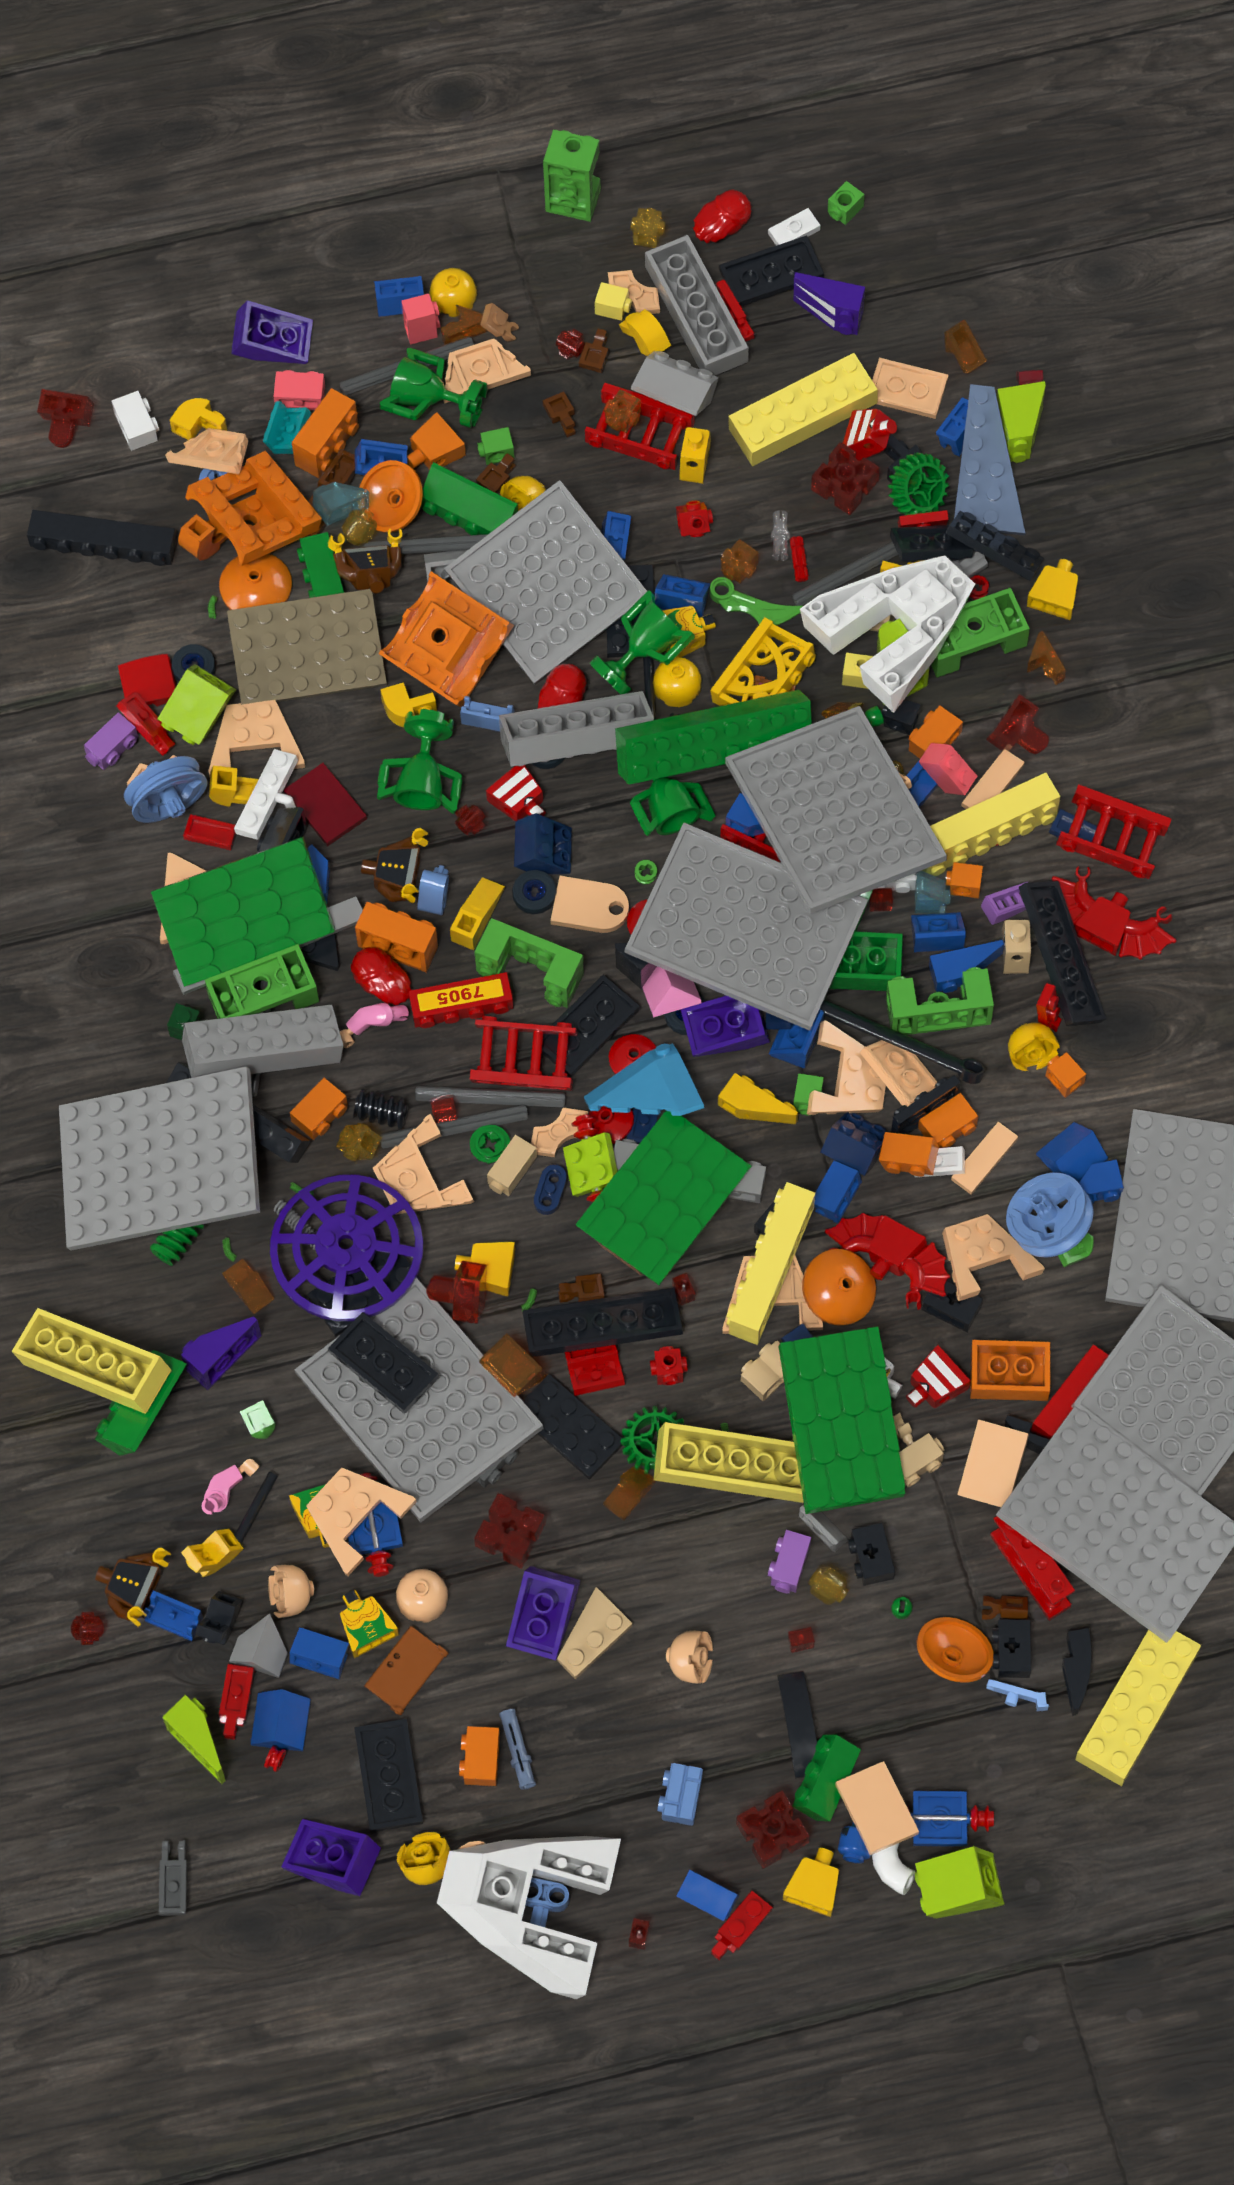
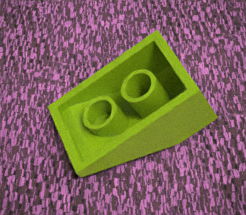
M185 1695L162 1717L165 1726L223 1784L226 1779L206 1721L207 1714L204 1712L205 1708L196 1698L190 1700Z

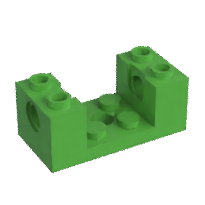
M553 129L543 160L546 212L591 222L601 191L600 178L593 175L600 153L598 139L587 135L572 134L565 130L558 131Z
M1011 588L965 604L940 652L931 664L936 677L959 670L962 656L1000 643L1004 654L1027 646L1030 628ZM978 622L981 628L979 630H971L968 624Z
M491 918L475 950L476 971L482 977L503 973L511 955L519 962L532 963L540 970L547 972L543 980L544 986H546L544 996L547 1002L555 1007L563 1006L568 1008L584 975L583 955Z
M299 944L205 979L208 997L218 1019L257 1014L292 1001L295 1009L305 1008L319 1002L316 984ZM259 980H264L268 983L267 987L263 990L255 989L254 984Z
M973 967L963 971V985L960 987L961 999L952 998L941 1003L927 1001L917 1005L913 978L900 976L888 981L886 1005L890 1029L904 1035L991 1025L994 1004L988 968Z

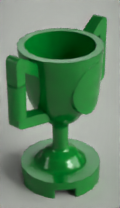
M407 348V357L401 360L395 372L390 396L380 401V409L408 419L417 420L430 405L441 400H448L458 404L459 411L461 412L460 424L471 428L472 426L475 427L483 409H480L482 397L486 398L487 383L475 379L470 384L468 390L462 394L448 391L442 381L444 359L413 348ZM415 359L437 366V372L434 373L428 367L415 361ZM396 403H397V404H402V405H408V406H417V407H416L414 410H412V409H409V408H406V407H403V406L396 405Z
M649 590L621 618L629 635L628 652L619 661L609 660L605 662L596 655L590 662V665L620 695L627 694L632 689L625 682V668L634 658L649 656L668 665L695 638V635L691 631L681 630L655 604V596ZM640 613L636 622L632 625L631 621ZM675 644L665 655L660 654Z
M421 709L420 715L412 716V711H409L405 716L404 729L411 736L421 739L420 752L412 758L383 760L379 769L377 799L381 800L393 795V799L406 808L433 810L442 805L450 813L454 814L460 799L462 775L436 763L435 759L430 755L431 741H441L450 738L453 733L454 721L450 719L447 722L444 720V713L435 710ZM403 767L396 785L385 789L390 768ZM441 775L453 780L450 794L451 801L442 794Z
M667 777L653 779L650 788L634 796L630 801L634 814L647 836L654 829H656L659 835L674 834L680 831L683 823L692 825L698 818L712 821L715 817V813L699 783L679 782ZM689 792L694 793L701 808L698 807V805L696 804L695 800L691 797ZM648 799L651 823L641 805V802Z

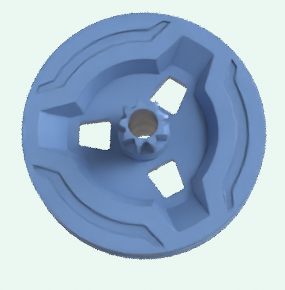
M180 756L162 762H152L145 771L135 777L127 786L124 792V800L132 807V815L139 822L151 823L169 817H179L185 813L186 808L202 796L207 787V779L204 774L199 772V764L192 757Z
M1046 1173L1029 1180L1018 1189L1009 1203L1006 1223L1010 1234L1027 1253L1037 1257L1058 1256L1075 1247L1085 1237L1092 1223L1093 1205L1090 1197L1074 1178L1063 1173ZM1067 1199L1068 1202L1060 1209L1057 1205ZM1033 1209L1036 1211L1037 1216L1031 1214ZM1047 1227L1052 1231V1233L1047 1232Z

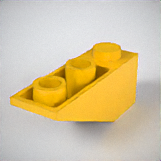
M481 878L460 908L450 928L452 942L471 950L475 949L505 886L486 878Z
M734 1073L718 1096V1106L739 1119L796 1124L798 1122V1112L792 1104L779 1101L771 1091L755 1086L754 1082L745 1075L739 1076Z

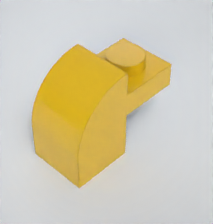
M646 309L640 313L636 312L628 315L619 324L623 333L634 337L640 352L646 356L650 355L653 351L663 352L671 346L660 323Z
M194 398L185 401L177 408L170 419L171 431L187 440L195 438L202 427L205 429L212 428L227 431L226 419L221 413L211 411L210 401L207 399Z
M404 682L380 689L386 714L398 726L404 727L405 716L409 711H412V716L420 715L421 709L437 711L433 692L409 699Z
M213 765L210 772L209 797L213 802L230 807L231 803L247 804L259 779L237 777V768Z
M230 1529L214 1531L202 1544L187 1546L181 1553L185 1557L187 1565L195 1573L200 1572L203 1577H206L230 1563L244 1548Z

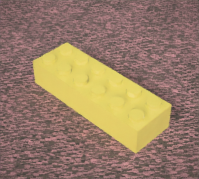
M852 353L729 415V430L750 464L754 466L851 417L853 410H864L877 404L878 389L855 353Z
M1048 774L1039 775L931 825L932 831L947 855V860L921 870L925 878L931 875L938 876L942 874L946 868L953 866V862L965 863L968 858L974 855L981 856L987 853L996 844H999V846L1005 845L1015 836L1020 834L1021 836L1027 835L1041 824L1045 826L1052 823L1058 814L1060 795Z
M786 1182L784 1190L779 1188L774 1200V1212H769L765 1222V1235L760 1234L755 1246L756 1257L750 1258L746 1268V1281L741 1280L736 1292L737 1303H732L727 1313L728 1320L726 1325H729V1334L756 1345L760 1341L814 1210L815 1193Z
M39 1308L35 1311L12 1350L14 1355L25 1366L144 1414L147 1413L171 1372L169 1366L158 1355Z
M667 1422L659 1429L654 1471L655 1481L804 1503L794 1442Z
M1148 1630L1077 1752L1075 1760L1122 1786L1197 1657L1201 1645L1177 1631L1166 1643Z

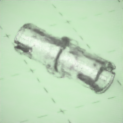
M775 511L772 514V557L778 561L781 552V561L788 559L787 541L790 539V532L787 531L788 513L782 511L780 520V511Z

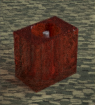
M892 888L873 889L869 899V911H892Z
M453 1094L431 1098L430 1102L435 1123L457 1120Z
M687 1273L672 1278V1287H675V1293L680 1305L695 1301V1291Z
M811 1627L788 1632L791 1653L814 1648L815 1641Z
M633 1918L629 1947L645 1950L650 1927L649 1921Z

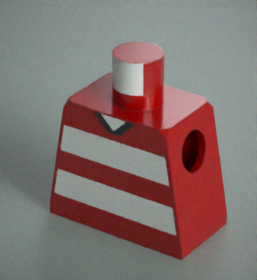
M878 409L853 410L841 450L857 462L883 451L887 446L890 434H894L897 431L896 422Z
M525 765L514 766L486 790L487 801L514 821L523 819L527 815L530 816L537 813L544 816L546 813L539 806L543 802V792Z
M937 1345L911 1375L910 1383L915 1389L907 1394L906 1398L915 1408L925 1400L932 1408H937L967 1391L971 1380Z

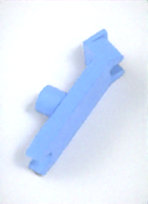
M988 1679L986 1689L1006 1694L1005 1704L1016 1707L1018 1698L1036 1703L1037 1711L1048 1710L1049 1705L1046 1702L1045 1692L1038 1693Z

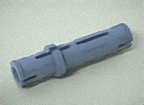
M508 1709L499 1713L512 1757L510 1761L511 1767L515 1768L520 1789L532 1788L536 1785L530 1766L532 1759L530 1755H527L516 1710ZM511 1727H512V1729H513V1732H514V1736H515L517 1745L515 1744V1740H514V1737H513V1733H512Z

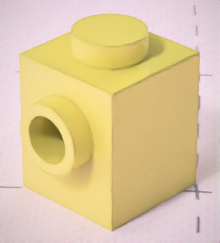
M601 282L595 299V314L622 321L625 312L629 313L632 299L629 298V289Z
M846 653L842 685L867 688L863 684L860 666L873 656Z

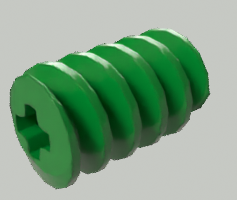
M204 1225L162 1232L163 1236L159 1235L156 1238L158 1244L153 1243L150 1246V1250L161 1261L173 1266L171 1263L172 1259L176 1261L181 1260L177 1252H187L183 1244H193L189 1239V1235L199 1236L195 1231V1227L204 1229Z

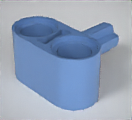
M440 865L439 868L436 867L434 871H423L419 886L417 906L419 911L443 915L449 882L448 870L444 869L443 865Z
M531 1878L530 1887H535L539 1892L535 1897H527L525 1905L533 1908L530 1923L546 1927L549 1911L561 1912L568 1907L569 1892L563 1884ZM555 1892H560L565 1898L560 1903H554L550 1900V1896Z

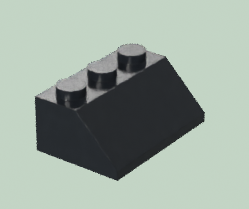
M300 807L278 809L275 817H270L267 824V834L265 838H260L257 851L261 852L304 837L307 831L304 809Z

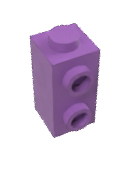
M118 712L84 744L85 758L91 765H98L103 770L109 765H114L120 755L126 749L132 748L137 742L138 734L136 727Z
M786 1530L784 1538H778L775 1552H778L779 1555L776 1562H771L768 1576L772 1577L771 1586H775L777 1591L782 1593H790L792 1591L796 1593L811 1545V1537Z

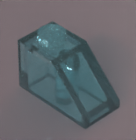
M332 482L328 485H322L313 491V507L328 526L369 508L370 493L367 489Z
M924 871L916 872L914 890L915 914L945 913L946 905H950L951 898L950 890H946L945 880Z

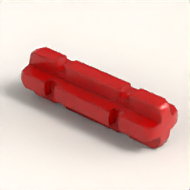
M801 536L790 538L794 574L797 582L808 580L805 549Z

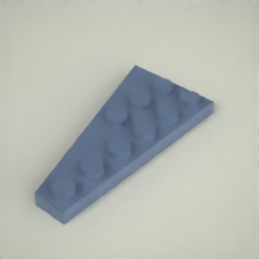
M970 384L954 518L959 511L969 512L981 523L994 526L999 533L1025 535L995 387Z

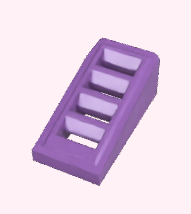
M1022 884L985 896L981 908L992 925L1026 910L1019 895V886ZM1011 897L1014 898V900H1015V902H1016L1017 904H1014V902L1012 901ZM1001 901H1004V903L1006 904L1007 908L1004 907V905H1003V903H1002Z

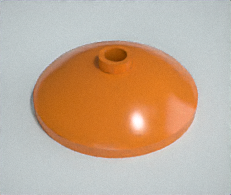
M396 460L384 461L371 468L364 476L357 496L359 513L364 522L371 528L388 533L389 529H391V532L399 531V529H403L410 524L417 515L422 503L423 490L420 478L412 467Z
M272 554L264 555L243 566L239 564L237 556L224 568L219 581V589L225 605L230 610L287 602L292 591V579L287 566ZM253 575L258 576L257 579H251L250 577Z
M831 1249L817 1255L808 1264L802 1280L803 1296L809 1309L822 1321L837 1326L853 1324L862 1319L872 1308L876 1296L875 1278L870 1274V1267L860 1256L844 1249ZM843 1280L848 1282V1288L843 1286Z
M951 1617L936 1618L927 1622L918 1634L917 1650L922 1661L930 1670L942 1678L965 1683L977 1681L989 1672L993 1664L994 1653L989 1640L978 1628L966 1621Z

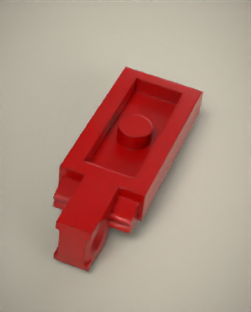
M725 280L717 282L716 288L745 342L754 339V332L746 320V315Z
M133 692L116 705L146 741L154 746L162 756L173 748L175 743L169 738L166 729L161 726L162 722L157 719L158 716L136 692Z
M1046 983L1036 1004L1038 1022L1057 1032L1062 1020L1058 1017L1060 1013V1008L1058 1007L1059 997L1056 995V986Z
M232 1664L227 1666L219 1710L220 1723L225 1724L224 1739L235 1740L237 1726H244L254 1677V1667Z
M751 1891L718 1930L715 1936L718 1943L711 1950V1954L720 1961L728 1950L732 1953L739 1950L769 1915L773 1907L755 1892Z

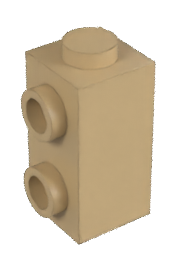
M515 1135L488 1172L487 1180L489 1187L498 1194L503 1192L510 1196L536 1159L537 1148Z
M929 1433L899 1452L904 1481L907 1487L916 1484L920 1480L919 1476L925 1472L932 1473L942 1465L944 1447L937 1438L933 1439Z

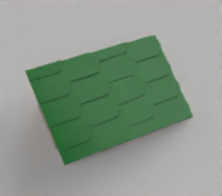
M304 837L151 891L184 987L336 931Z
M666 1111L576 1223V1226L595 1239L600 1247L641 1276L644 1274L660 1286L752 1166L684 1117L673 1116L671 1111Z
M879 1327L780 1343L778 1348L805 1514L904 1497L906 1494L905 1481L891 1408V1396Z

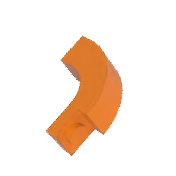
M196 514L181 527L178 543L202 561L218 552L220 545L228 537L222 533L215 535V528L210 525V521L206 522Z

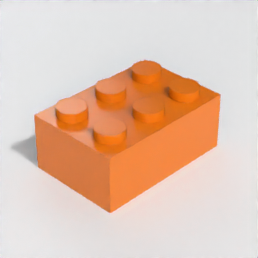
M332 388L329 390L292 441L295 466L318 479L321 477L340 449L344 450L350 436L353 437L359 428L358 413L354 400Z
M366 902L355 926L358 947L362 949L366 947L380 948L389 954L394 961L426 973L438 949L436 927L426 920L417 921L401 911L396 913L388 910L385 905L380 903L372 904Z
M972 1340L970 1399L1048 1401L1050 1394V1342Z

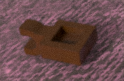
M597 329L593 344L585 343L579 360V367L602 373L609 353V349L605 347L607 342L606 330Z
M565 392L542 400L543 407L552 423L560 421L566 437L576 434L573 428L575 423L570 417L575 415L574 408Z
M507 453L497 466L491 462L477 477L476 483L498 494L501 487L510 480L508 474L516 467V464L513 463L515 458Z
M601 1273L575 1276V1283L571 1284L560 1283L558 1291L559 1302H568L574 1299V1297H578V1302L604 1298Z
M1001 1595V1599H994L990 1596H983V1606H990L992 1608L990 1610H982V1619H993L997 1614H1001V1618L1009 1620L1027 1619L1028 1597Z

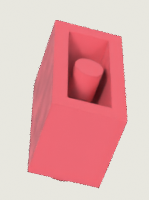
M429 294L402 300L404 327L410 345L438 338L437 328H440L436 301L432 302Z
M291 370L276 371L274 402L281 401L287 408L307 407L309 410H316L324 399V374L314 371L307 373Z
M930 743L919 760L920 765L944 793L966 795L977 778L974 771L951 745Z

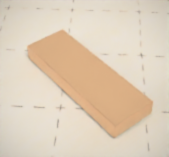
M1004 749L964 799L961 806L968 809L1003 793L1023 768L1025 762Z
M997 1122L965 1160V1174H954L951 1180L972 1195L1018 1140V1136L1000 1122Z

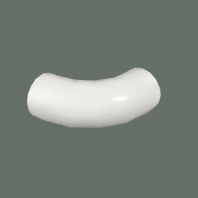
M899 1843L872 1854L873 1866L882 1882L896 1892L905 1895L914 1881L915 1871L900 1861L897 1851Z

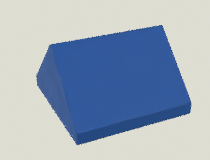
M663 574L655 589V604L661 610L694 606L698 617H703L710 583Z
M961 912L911 915L914 952L959 950L964 948L966 934Z
M819 1010L810 1031L791 1023V1029H779L769 1055L805 1069L818 1039L820 1023L824 1021V1012Z
M1075 1122L1036 1153L1053 1173L1069 1175L1078 1183L1092 1164L1108 1160L1094 1132Z
M283 1689L258 1693L251 1746L271 1748L275 1745L277 1749L303 1751L311 1700Z

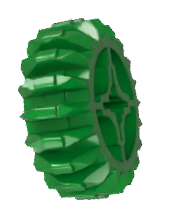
M915 453L914 455H906V459L899 460L900 466L893 467L895 474L889 476L893 479L892 484L887 485L892 489V492L888 495L894 499L892 505L898 507L897 511L904 515L939 511L938 505L944 504L943 496H948L945 488L950 486L945 482L949 475L943 473L946 467L940 464L939 459L934 458L930 454ZM922 467L927 471L929 476L926 477L925 472L922 471ZM909 495H912V498L915 499L916 504H914L911 501Z
M653 1406L652 1413H648V1410L644 1407L642 1409L643 1416L635 1412L633 1414L635 1421L627 1420L626 1425L628 1428L622 1429V1435L625 1437L621 1439V1445L626 1446L622 1449L623 1455H629L627 1458L629 1464L636 1462V1470L644 1466V1474L646 1475L650 1472V1469L655 1471L656 1450L653 1438L655 1431L658 1438L659 1424L663 1425L667 1422L684 1425L683 1418L676 1420L677 1413L675 1411L667 1415L666 1407L662 1409L661 1413L657 1412L656 1406ZM651 1424L650 1431L636 1436L643 1427ZM637 1446H640L641 1449L649 1450L652 1458L643 1455L637 1449Z

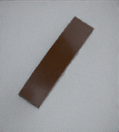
M340 449L319 479L318 488L308 502L322 520L319 530L305 537L321 534L340 504L355 476L354 454Z

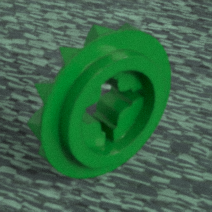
M482 1126L471 1136V1153L478 1161L486 1162L489 1165L498 1160L510 1143V1139L506 1131L499 1126ZM485 1137H487V1139L490 1140L491 1143L496 1142V1144L494 1145L495 1152H493L489 1148H483L486 1146Z

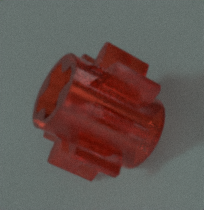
M574 328L572 331H562L556 341V346L560 350L558 354L567 360L573 356L577 358L585 346V342L581 338L583 334Z
M465 804L455 813L458 817L455 824L466 835L470 832L475 835L485 826L482 822L485 818L484 813L473 804L470 807Z
M82 1612L81 1616H76V1619L71 1624V1633L75 1640H81V1645H93V1641H99L104 1631V1625L102 1620L99 1619L100 1617L94 1616L93 1612Z

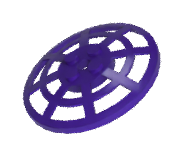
M337 1175L311 1183L301 1189L287 1202L273 1227L270 1240V1256L272 1268L279 1285L297 1306L323 1319L354 1321L362 1312L369 1318L378 1315L394 1306L405 1296L414 1284L420 1271L423 1259V1237L416 1213L398 1191L386 1183L371 1177ZM350 1181L348 1193L331 1195L319 1201L309 1193L313 1189L328 1183ZM360 1183H369L383 1189L392 1195L397 1202L384 1208L377 1201L364 1195H359ZM301 1198L309 1209L299 1219L294 1233L279 1234L287 1213ZM346 1201L345 1213L332 1217L323 1208L325 1205L333 1202ZM357 1202L369 1205L378 1213L365 1220L355 1214ZM402 1210L406 1211L412 1223L415 1247L400 1244L398 1228L392 1216ZM315 1214L323 1224L319 1227L316 1234H302L305 1224ZM386 1221L391 1232L392 1243L376 1240L373 1228ZM344 1238H349L353 1241V1245L349 1249H342L339 1247V1242ZM278 1244H292L294 1260L300 1271L289 1282L285 1278L279 1264ZM300 1244L315 1245L318 1257L307 1266L304 1264L301 1256ZM376 1251L390 1253L386 1264L377 1273L370 1264ZM398 1255L412 1257V1265L407 1276L399 1287L391 1292L383 1280L393 1269ZM324 1266L336 1273L335 1285L323 1282L313 1274ZM362 1270L369 1279L358 1285L345 1286L346 1274H353ZM307 1280L318 1289L333 1294L332 1309L323 1308L309 1302L295 1290ZM375 1287L383 1298L380 1302L366 1308L351 1311L342 1310L344 1295L362 1293Z

